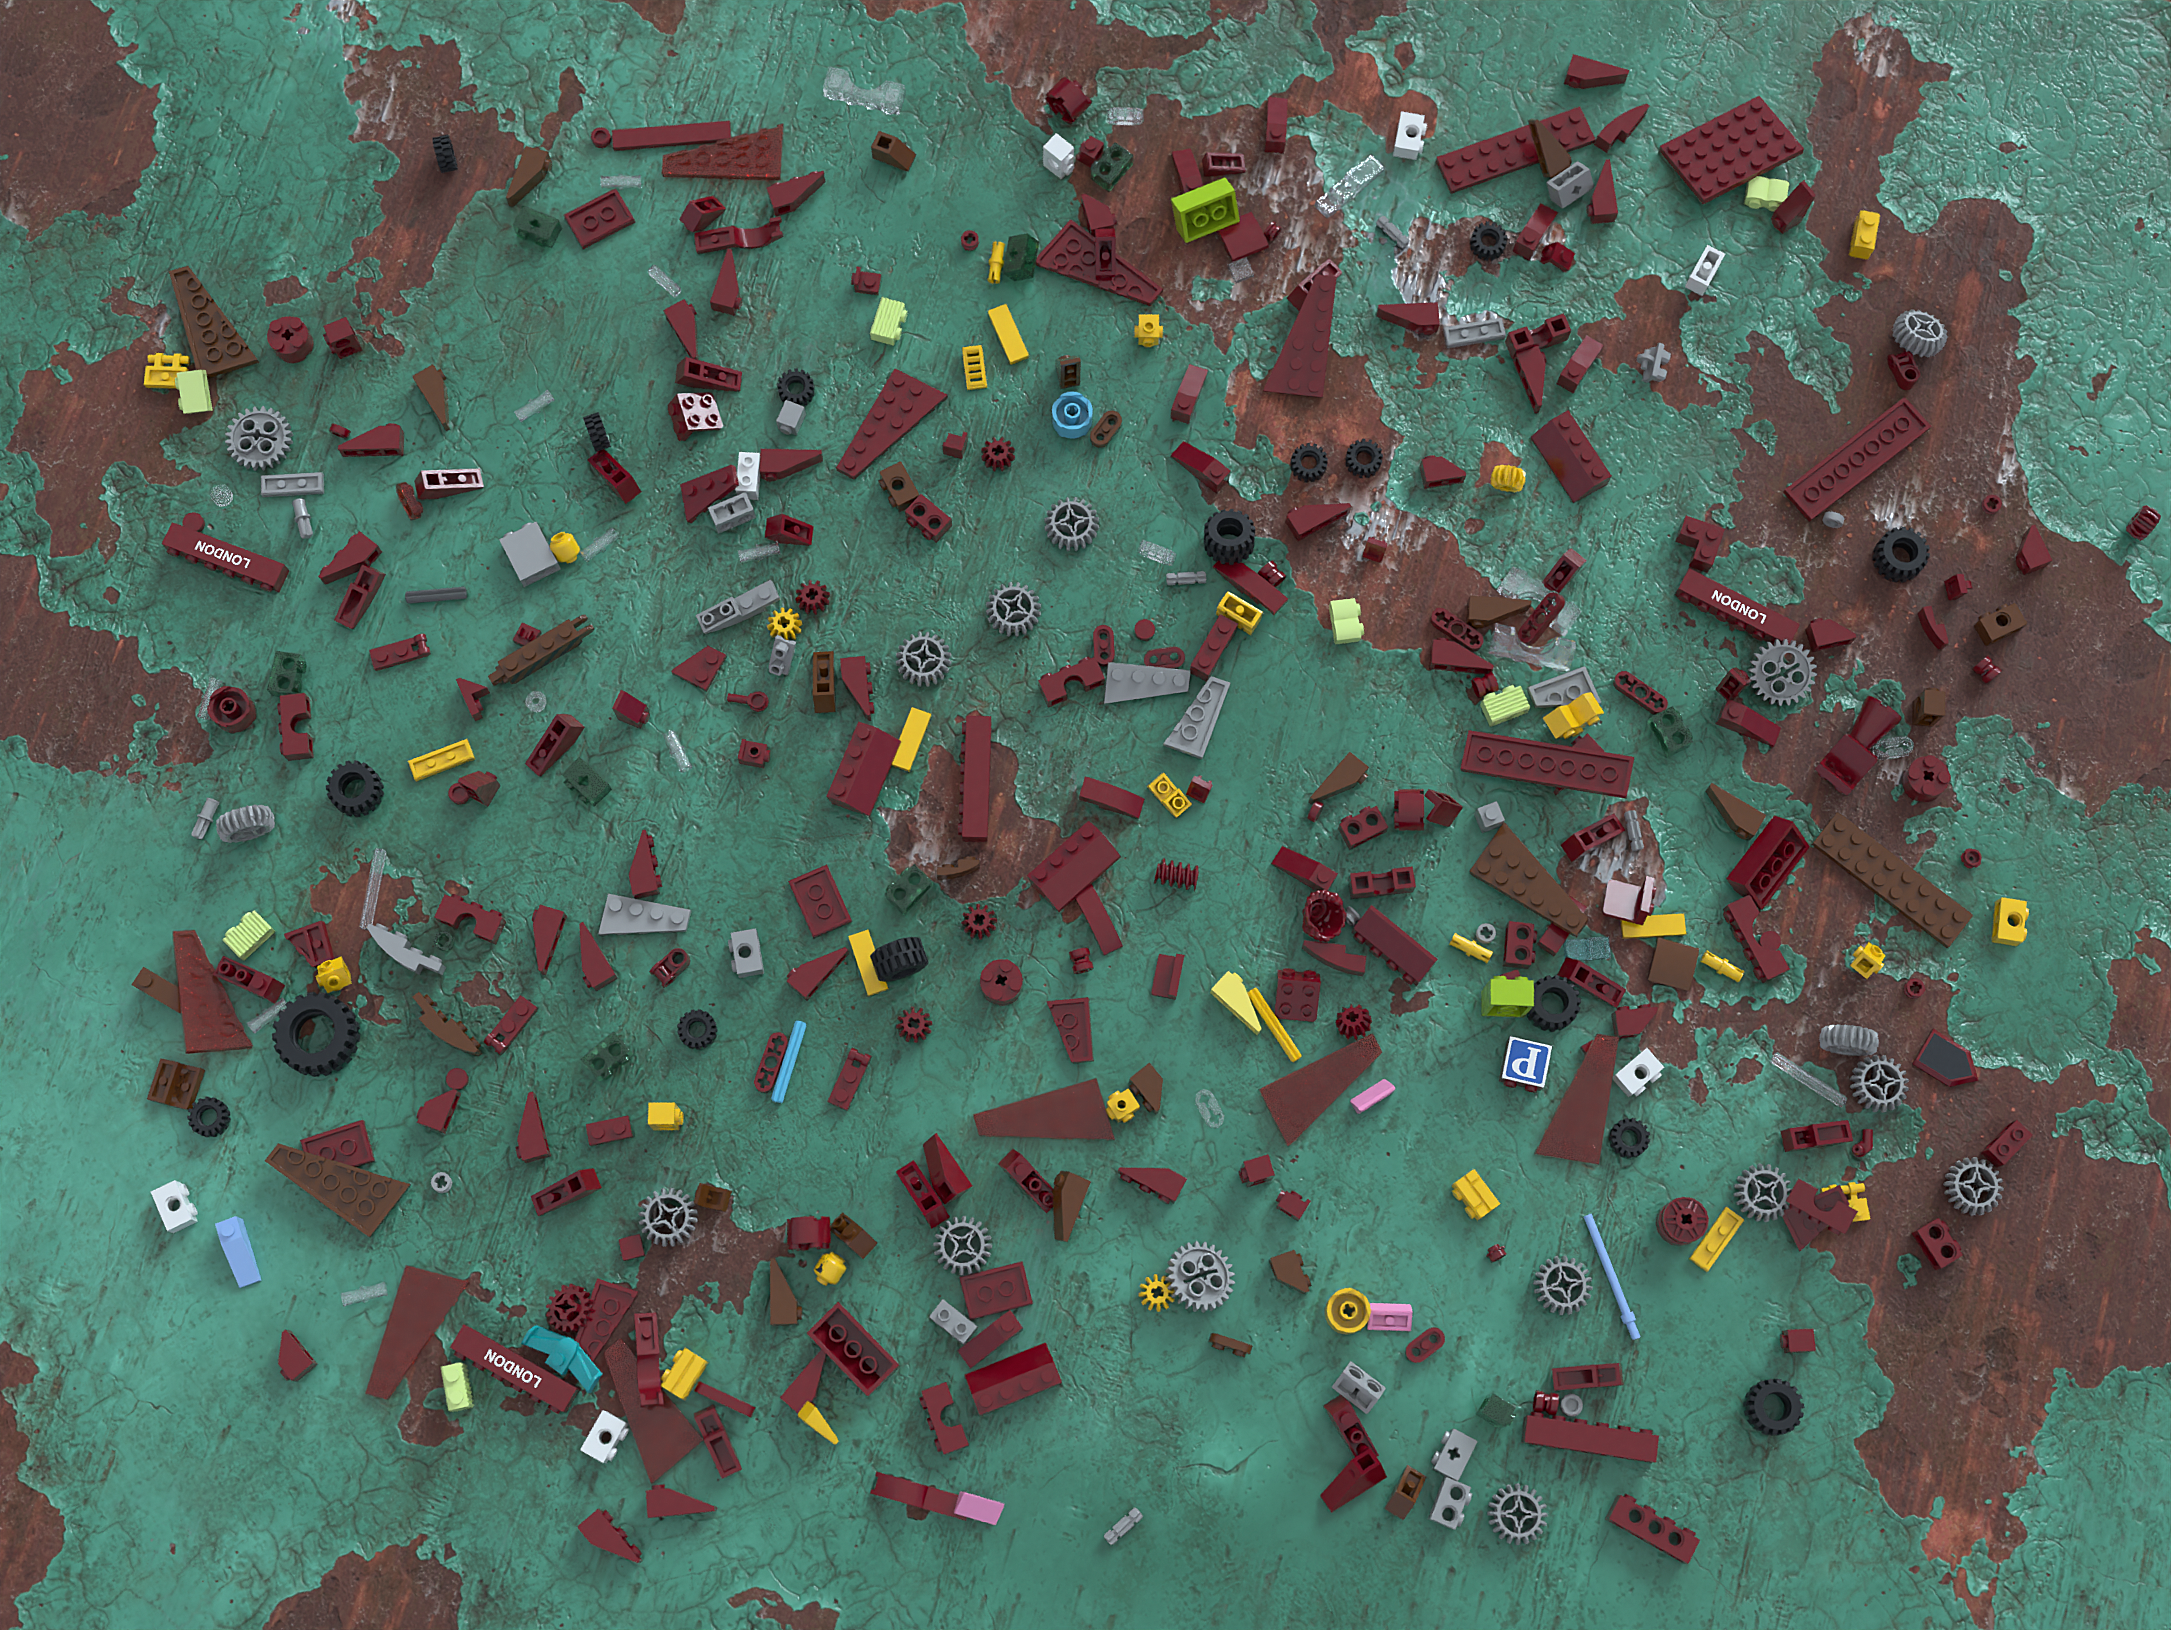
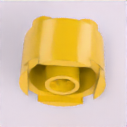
M1345 1288L1335 1292L1328 1299L1325 1306L1327 1323L1335 1332L1341 1334L1358 1332L1367 1324L1371 1314L1370 1303L1366 1296L1352 1288ZM1345 1306L1353 1311L1350 1317L1347 1314H1343Z

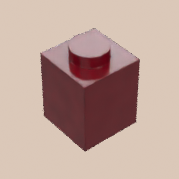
M1814 1329L1782 1331L1780 1346L1784 1348V1353L1816 1351Z

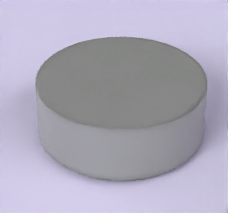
M1826 512L1822 521L1829 527L1840 528L1845 518L1836 512Z
M1568 1394L1561 1399L1560 1409L1566 1416H1576L1582 1411L1583 1403L1579 1396Z

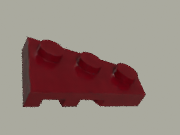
M729 465L680 484L687 522L693 523L700 513L708 511V507L718 499H723L739 486L736 466Z

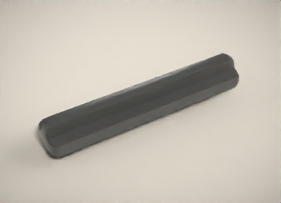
M465 587L407 591L405 593L407 603L467 598Z

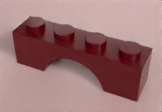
M1750 894L1728 904L1723 909V916L1726 922L1733 927L1735 939L1737 942H1741L1744 948V956L1748 961H1751L1754 967L1753 972L1756 978L1761 980L1762 984L1790 970L1780 950H1768L1762 947L1754 938L1753 922L1760 912Z

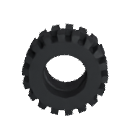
M1223 509L1221 513L1215 512L1213 517L1210 516L1204 526V549L1209 557L1213 556L1214 561L1217 562L1219 560L1221 561L1220 564H1225L1226 562L1229 565H1234V562L1241 563L1242 559L1246 560L1249 558V554H1252L1255 543V526L1252 519L1249 520L1247 514L1242 515V511L1239 510L1234 512V509H1229V511ZM1231 534L1237 536L1238 538L1225 539L1221 536Z
M1896 527L1886 532L1876 544L1873 550L1874 555L1872 556V560L1876 562L1873 565L1875 568H1879L1878 573L1880 575L1883 573L1886 580L1891 578L1892 582L1895 583L1898 580L1901 583L1907 580L1910 581L1926 566L1927 560L1930 557V553L1927 552L1930 548L1929 545H1925L1927 540L1925 537L1923 539L1920 537V532L1914 533L1913 528L1906 530V527H1900L1898 530ZM1899 547L1904 549L1909 554L1910 562L1905 563L1897 560L1892 553V548Z
M354 760L353 764L350 761H345L346 765L339 764L337 765L338 770L335 771L333 769L330 772L332 777L328 776L327 778L329 785H326V790L329 792L327 796L331 803L347 816L351 817L353 814L355 817H360V813L366 816L369 814L368 811L370 809L372 811L376 810L375 805H380L382 802L379 797L384 795V792L381 790L384 788L379 775L368 764L364 762L361 764L357 760ZM359 779L365 781V789L361 795L355 798L345 797V789L350 782Z
M906 937L892 941L877 948L870 955L877 978L882 982H890L908 977L921 971L928 965V959L919 937Z
M1549 975L1544 979L1540 978L1534 983V1006L1528 1012L1529 1016L1527 1018L1529 1021L1533 1020L1535 1022L1533 1024L1535 1027L1540 1026L1543 1031L1550 1029V1032H1555L1557 1029L1560 1031L1577 1017L1581 1008L1579 1007L1581 998H1578L1580 993L1578 990H1574L1573 987L1575 985L1573 983H1567L1568 979L1565 977L1559 979L1560 976L1558 975L1554 977ZM1545 993L1558 995L1564 1005L1562 1013H1548L1542 1006V995Z
M1768 1379L1753 1385L1750 1388L1751 1391L1747 1392L1745 1396L1747 1401H1744L1743 1406H1746L1747 1411H1744L1745 1416L1748 1415L1749 1420L1747 1421L1749 1424L1754 1425L1756 1431H1761V1434L1776 1436L1791 1432L1795 1426L1800 1424L1799 1419L1803 1418L1804 1415L1801 1412V1409L1804 1408V1403L1800 1402L1802 1396L1796 1393L1798 1389L1795 1386L1791 1387L1790 1382L1782 1381V1379ZM1769 1394L1777 1395L1784 1404V1413L1779 1420L1770 1419L1764 1412L1763 1403Z

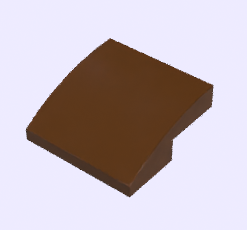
M1658 937L1647 979L1689 991L1696 968L1699 948Z
M160 1058L147 1100L184 1110L192 1109V1104L196 1100L205 1070Z

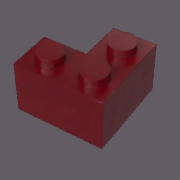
M1687 515L1685 516L1675 542L1694 548L1689 567L1706 573L1709 572L1713 566L1725 530L1724 528Z

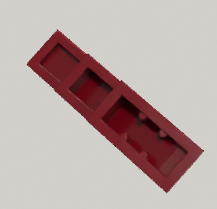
M1218 560L1212 566L1215 571L1239 592L1245 593L1255 603H1260L1273 615L1288 601V598L1242 562H1234V565H1229L1226 562L1225 564H1220L1221 561Z

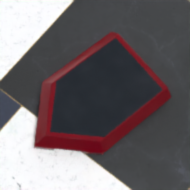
M1932 1029L1912 1065L1948 1087L1979 1081L1970 1051L1935 1029Z

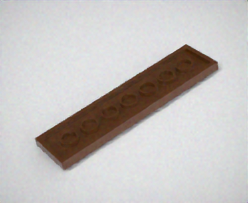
M1839 812L1832 817L1811 844L1946 948L1950 947L1973 917V914Z

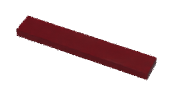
M730 121L612 130L614 151L732 142Z

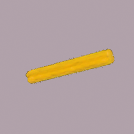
M1257 988L1250 990L1247 993L1249 999L1291 1062L1299 1060L1301 1053Z

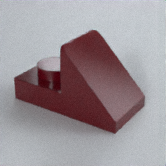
M462 678L456 679L471 716L475 721L482 719L480 711L484 709L479 698L490 694V691L487 687Z

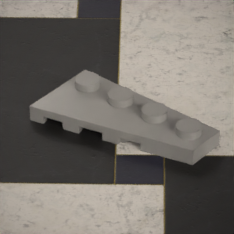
M1108 662L1104 704L1187 692L1190 670Z
M1211 676L1163 746L1203 759L1230 683Z
M608 894L598 934L599 936H606L608 934L687 932L691 910Z

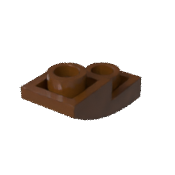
M966 856L963 859H958V867H954L952 864H943L942 867H937V880L954 879L971 874L980 869V862L975 860V857Z

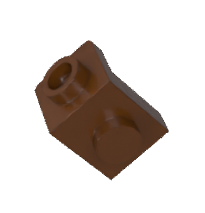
M699 1183L698 1189L695 1192L694 1204L703 1208L726 1212L732 1191Z

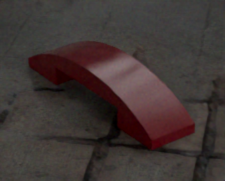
M1090 884L1075 898V901H1077L1095 936L1097 944L1105 956L1123 947L1098 894L1092 884Z

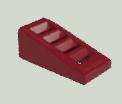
M1206 152L1202 159L1204 176L1206 177L1246 172L1244 154ZM1234 160H1237V167L1234 166Z

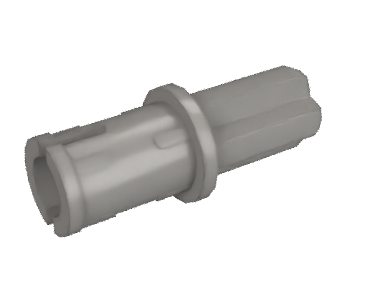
M296 499L292 502L296 516L294 520L298 524L301 538L309 539L313 535L310 524L311 516L307 512L305 500Z
M211 798L206 799L201 813L197 815L198 820L191 833L194 838L200 840L204 838L210 823L214 821L212 818L219 805L218 801Z

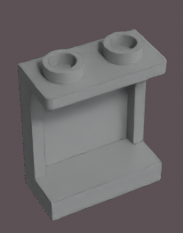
M537 522L527 523L520 530L508 532L503 538L499 539L523 587L561 569Z

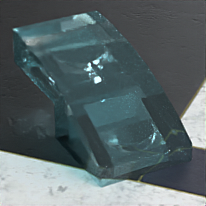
M1609 937L1566 939L1563 943L1565 958L1569 957L1579 961L1611 958Z

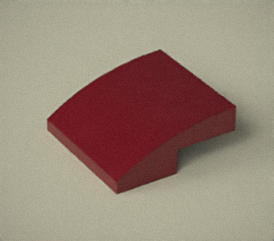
M1252 212L1239 216L1240 222L1216 231L1224 243L1225 251L1233 262L1269 248L1264 233Z

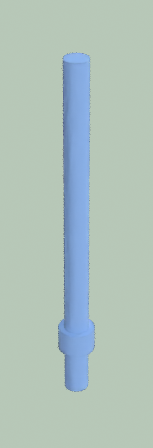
M1592 1214L1584 1216L1586 1225L1621 1310L1623 1324H1626L1632 1340L1640 1338L1634 1322L1636 1320L1633 1312H1630Z

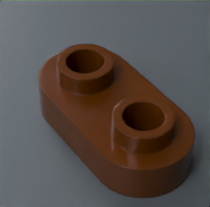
M1107 411L1092 429L1090 441L1095 447L1103 448L1107 446L1121 428L1122 417L1118 412ZM1109 421H1114L1115 424H1114V425H1109L1108 422H1109ZM1102 436L1104 439L1099 441L1097 437Z
M1211 1333L1209 1338L1212 1348L1222 1351L1228 1348L1233 1350L1232 1354L1244 1358L1246 1354H1251L1253 1346L1216 1333Z

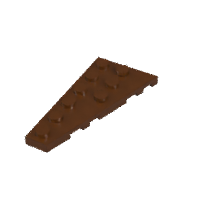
M185 266L169 271L196 369L206 370L207 378L260 363L190 267Z
M1504 822L1469 871L1470 874L1577 938L1587 924L1588 918Z
M279 1143L265 1159V1162L369 1238H371L411 1186V1184Z

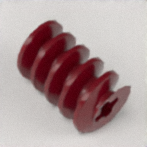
M1163 858L1157 865L1154 883L1156 884L1160 878L1161 885H1164L1169 880L1170 887L1177 882L1178 889L1185 884L1186 890H1189L1193 885L1195 892L1199 875L1198 865H1195L1193 870H1191L1189 863H1187L1185 868H1182V862H1179L1174 867L1173 860L1166 865L1165 858Z

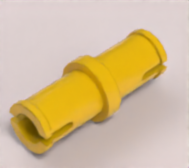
M997 242L992 244V254L988 262L990 269L987 281L993 284L994 280H996V284L1000 283L1001 268L1004 266L1003 254L1005 244L1003 242H998V245Z
M1457 933L1454 934L1449 944L1466 952L1467 956L1470 957L1472 955L1486 964L1493 954V951L1476 944V941H1470Z
M1708 950L1705 951L1700 960L1701 963L1715 969L1716 973L1724 974L1737 983L1743 976L1744 970L1728 963L1726 958L1721 959Z

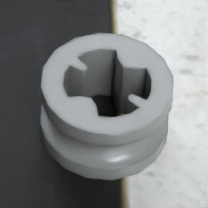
M1348 906L1346 908L1347 916L1345 921L1354 927L1356 925L1355 922L1359 921L1361 917L1352 907Z
M1482 924L1476 931V938L1482 944L1490 943L1496 936L1495 928L1491 924ZM1483 929L1491 932L1488 939H1485V936L1480 934V932H1483Z
M440 1172L433 1176L431 1185L438 1193H446L452 1187V1179L448 1174ZM444 1177L447 1184L445 1187L442 1185V1188H439L436 1182Z

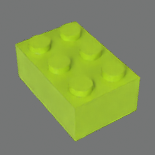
M1226 178L1171 199L1176 229L1185 243L1240 222L1235 190Z
M1494 976L1481 991V1016L1524 1018L1534 1006V981L1528 980L1527 977H1515V980H1507L1505 976Z

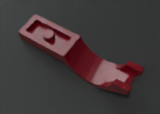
M781 217L770 218L767 224L753 229L728 226L694 233L696 252L703 254L734 247L752 249L767 246L783 237L779 224L782 222Z
M656 1313L634 1314L641 1408L652 1404L663 1406V1393L661 1391L659 1372L660 1353Z
M876 1472L875 1476L878 1477L875 1490L871 1489L870 1494L966 1521L967 1517L954 1513L959 1495Z

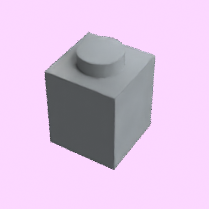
M785 400L776 420L778 429L784 434H794L797 436L806 416L805 407Z
M1497 801L1477 808L1474 814L1482 833L1501 827L1505 821Z

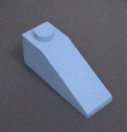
M235 1216L216 1223L215 1226L220 1243L239 1288L261 1281L243 1219Z

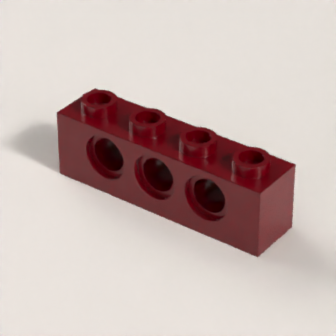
M1628 1494L1616 1496L1605 1520L1681 1563L1689 1564L1700 1542V1539L1695 1537V1532L1686 1527L1683 1530L1675 1526L1676 1522L1666 1516L1662 1519L1655 1515L1656 1510L1647 1505L1639 1506L1636 1504L1637 1500ZM1631 1510H1635L1638 1513V1520L1635 1523L1629 1519ZM1652 1521L1658 1525V1531L1655 1534L1649 1531V1524ZM1672 1532L1678 1537L1675 1545H1672L1668 1540Z

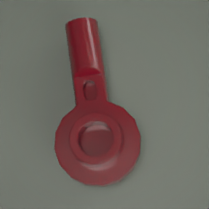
M760 691L750 693L748 696L730 693L727 696L728 702L748 704L756 712L765 710L769 704L767 695Z

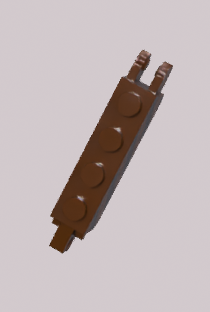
M585 614L572 621L568 619L499 660V665L495 667L496 671L490 674L488 678L493 686L503 681L505 684L508 682L516 684L579 646L583 642L582 638L592 633L594 627L588 625L576 631L575 628L588 620Z

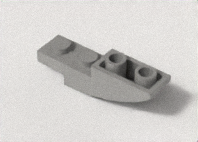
M769 580L736 598L730 597L697 614L696 617L703 633L707 634L751 618L765 611V607L781 599L773 581Z
M378 923L376 926L368 924L367 928L378 945L399 964L419 975L423 967L443 975L446 967L441 963L442 960L432 955L429 958L423 956L422 951L411 947V943L407 940L408 936L397 931L395 934L388 932L387 927Z

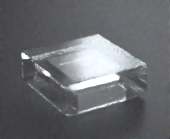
M1246 257L1228 264V269L1235 284L1254 277L1253 270Z

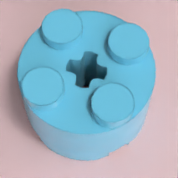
M1078 392L1063 393L1052 406V424L1057 434L1071 439L1086 435L1092 425L1093 409L1091 402Z

